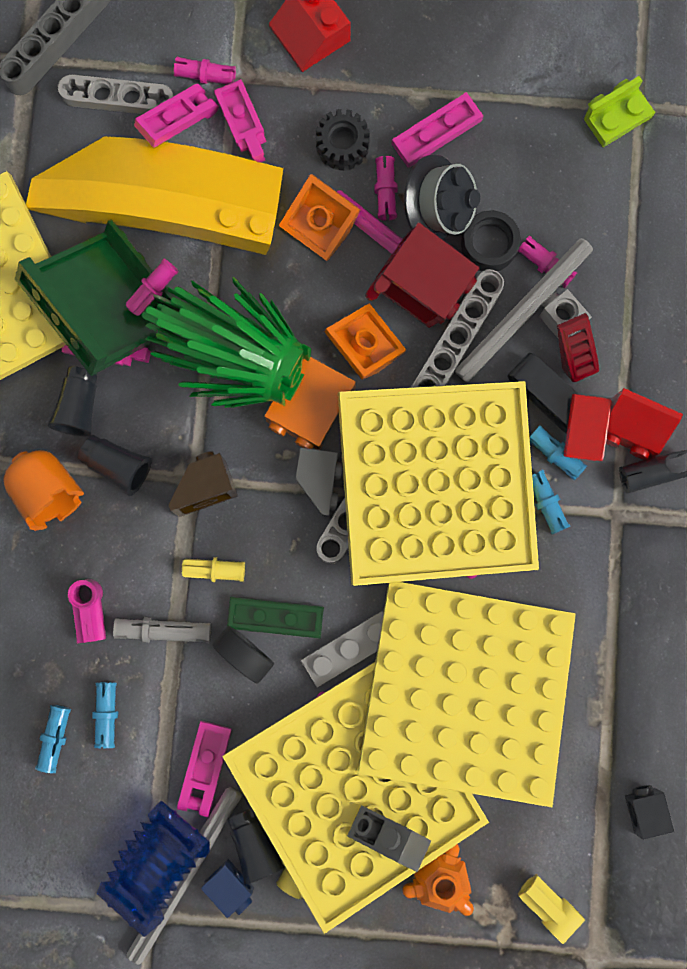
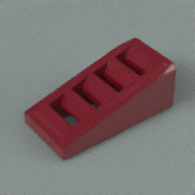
M584 313L558 324L557 330L562 369L572 382H577L598 373L599 361L589 316ZM581 330V332H579V333H577V334H575V335H572V336L568 337V335H570V334H572V333H575V332Z

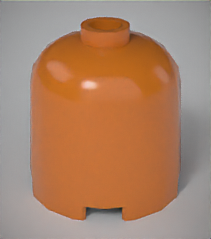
M44 450L21 452L12 459V464L4 475L3 482L6 492L31 530L46 529L47 525L45 522L56 517L59 521L64 520L82 503L79 496H83L84 492L59 459L50 452Z

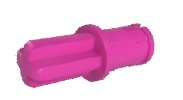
M164 258L147 279L143 278L141 280L143 284L126 302L127 308L135 315H141L155 299L154 294L162 296L161 291L178 274V269Z

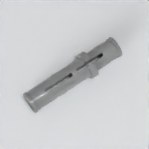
M144 617L143 620L115 618L113 636L114 639H142V642L149 643L150 640L210 643L211 623L154 621L148 617Z

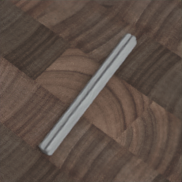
M582 238L579 239L456 368V374L463 381H470L593 252V247L590 243Z
M232 787L225 789L128 950L126 956L133 963L139 965L144 961L225 826L227 818L231 816L240 801L242 794Z

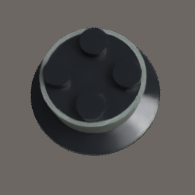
M436 154L427 155L418 160L409 173L405 192L398 194L404 203L405 215L410 229L419 222L442 240L449 234L456 235L464 232L471 224L476 208L480 204V193L476 188L471 172L465 166L451 164L445 157Z

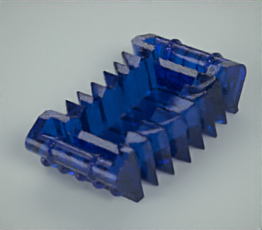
M160 801L147 815L150 822H140L143 830H133L136 840H125L128 850H119L121 860H112L116 871L106 872L111 881L101 882L97 890V895L107 903L108 907L115 910L129 923L130 927H133L143 937L147 936L164 920L161 909L169 908L165 900L173 898L170 891L178 890L175 882L184 881L182 874L191 873L189 868L197 867L194 859L206 858L211 851L210 841L199 832V829L191 826L177 814L176 810L171 809L163 801Z

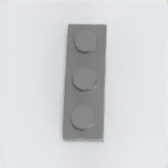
M382 611L301 660L317 688L377 652L383 618Z

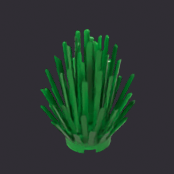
M232 277V283L241 292L240 295L234 294L235 300L258 322L256 323L252 318H246L192 280V286L198 290L199 295L221 311L181 287H175L173 290L167 286L168 292L180 299L172 297L170 301L162 296L153 295L157 301L179 310V312L162 304H158L157 309L150 306L147 307L146 312L142 313V317L152 323H148L145 326L158 332L156 333L158 339L149 336L145 340L186 355H184L185 359L154 351L150 353L152 356L161 358V361L170 363L169 365L207 374L212 378L246 384L180 382L178 384L180 387L213 389L212 391L192 392L189 397L244 396L214 400L211 406L225 405L224 408H235L274 401L285 406V399L291 401L305 375L301 373L303 359L310 360L311 348L297 340L272 299L269 303L265 296L259 293V299L268 311L267 313L251 293H248L238 280Z

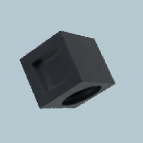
M644 785L634 788L633 794L625 795L634 834L644 840L674 832L664 792L653 788L652 785Z

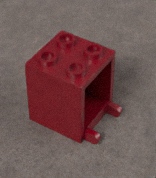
M418 222L403 237L371 283L365 296L369 301H374L380 294H383L430 328L437 323L441 325L446 319L450 320L460 307L457 300L463 294L467 295L476 284L477 279L474 276L479 267Z

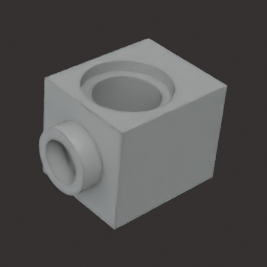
M568 289L560 296L557 292L552 294L542 304L545 308L539 316L557 338V325L568 321L558 317L557 309L566 310L569 313L570 319L584 313L589 316V320L592 318Z

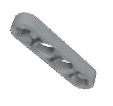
M67 75L58 84V91L63 101L69 106L144 114L158 106L156 100H159L160 96L164 95L165 101L174 97L168 86L155 83ZM73 86H77L79 91H74L73 95L70 96L68 91L72 90ZM100 88H107L110 90V95L105 100H98L95 98V92ZM129 91H136L140 94V97L135 103H126L124 101L125 94ZM146 93H148L149 98H150V99L147 98V102H148L147 105H145V104H146V96H145Z

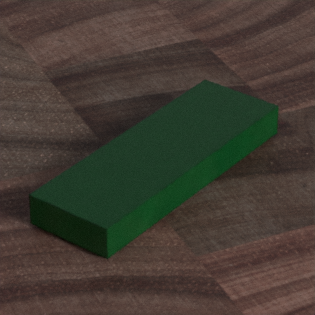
M230 597L227 626L235 630L321 639L324 607Z

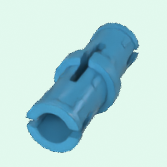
M541 425L529 437L530 443L547 457V461L560 467L573 481L586 469L587 465L580 459L564 457L565 443L557 441Z
M542 470L537 472V474H532L533 494L537 500L535 506L537 510L541 509L551 534H555L570 527V524H568L558 503L560 500L558 494L554 495L544 474L545 472Z
M117 682L96 683V711L92 712V719H96L94 748H115V719L118 718V711H115Z
M50 705L45 733H41L40 736L42 746L35 767L37 771L56 773L61 746L65 745L67 739L64 737L69 713L71 712L70 708Z

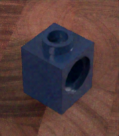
M227 859L204 881L201 889L224 916L228 918L234 912L240 915L252 903L250 896L253 893L254 887L251 883L244 885L242 873Z

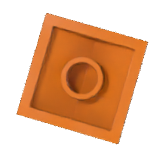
M310 174L279 226L324 260L328 261L349 235L361 209L316 176Z
M370 303L326 328L324 331L362 380L379 373L406 352V348Z

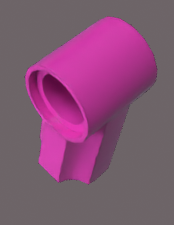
M93 579L76 581L68 590V599L73 607L77 643L106 639L101 602L103 590L101 585ZM83 585L88 586L92 591V598L89 602L82 601L79 596V590Z

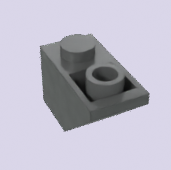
M300 448L296 481L322 517L329 518L330 511H336L339 493L333 492L335 480H341L343 463L338 462V453Z
M362 805L347 837L418 872L431 843V840Z

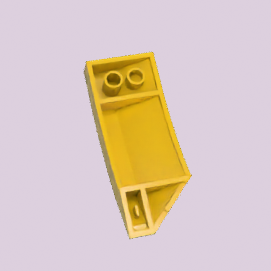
M104 136L33 177L30 183L26 206L31 211L82 223L107 224L109 220H112L115 225L175 234L266 255L273 236L283 168L193 146L163 142L153 148L146 139Z

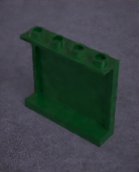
M112 220L107 222L103 233L35 264L30 257L19 261L15 281L91 376L153 343L145 340V338L150 336L158 339L156 337L158 332L145 326L152 322L143 319L142 314L139 316L135 315L126 306V302L143 284L141 280L143 278L147 279L153 270L146 263L144 256L137 252L128 241L124 231L119 229ZM166 286L161 291L162 297L170 301L174 297L168 292ZM154 299L149 305L150 307L157 309V305L162 304L179 312V310L170 307L164 303H161L156 299Z

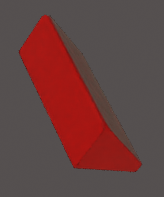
M572 394L564 457L603 461L612 403L610 398Z

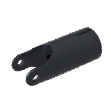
M687 450L676 451L619 467V476L621 483H623V489L628 494L687 477V471L674 473L666 466L667 460L682 456L687 453Z

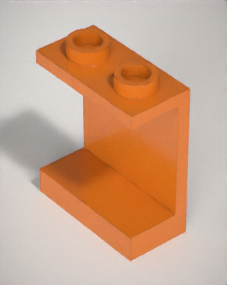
M310 357L309 361L303 359L301 373L305 375L291 401L285 399V406L273 401L264 417L266 422L269 423L268 428L278 435L284 437L288 433L297 438L295 443L300 447L321 450L322 442L339 414L338 393L354 391L356 381Z

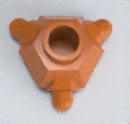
M456 844L414 874L415 879H413V882L403 886V895L407 898L417 897L422 905L448 913H451L453 910L455 912L459 911L464 916H470L474 911V906L469 901V894L472 891L465 862L460 861L461 858L458 857L459 845Z

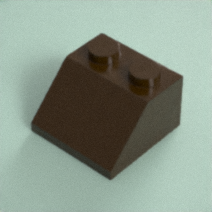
M214 451L202 453L195 457V462L188 465L169 503L171 512L182 517L238 497L227 462L220 453L214 454Z

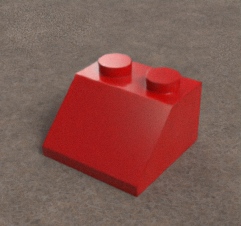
M285 0L269 23L270 29L301 72H304L350 42L351 22L335 0Z
M623 388L611 398L612 403L606 444L614 447L622 445L631 449L630 454L640 459L647 460L648 457L653 458L661 453L681 421L683 414Z

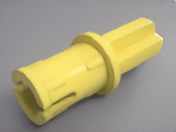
M213 557V560L184 559L182 563V576L211 579L212 582H215L216 579L243 582L245 562L217 561V557Z

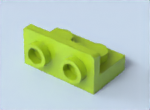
M640 76L631 81L628 79L621 81L614 87L613 92L606 96L600 94L588 104L589 108L584 121L602 147L607 146L654 116L655 111L639 89L643 82Z

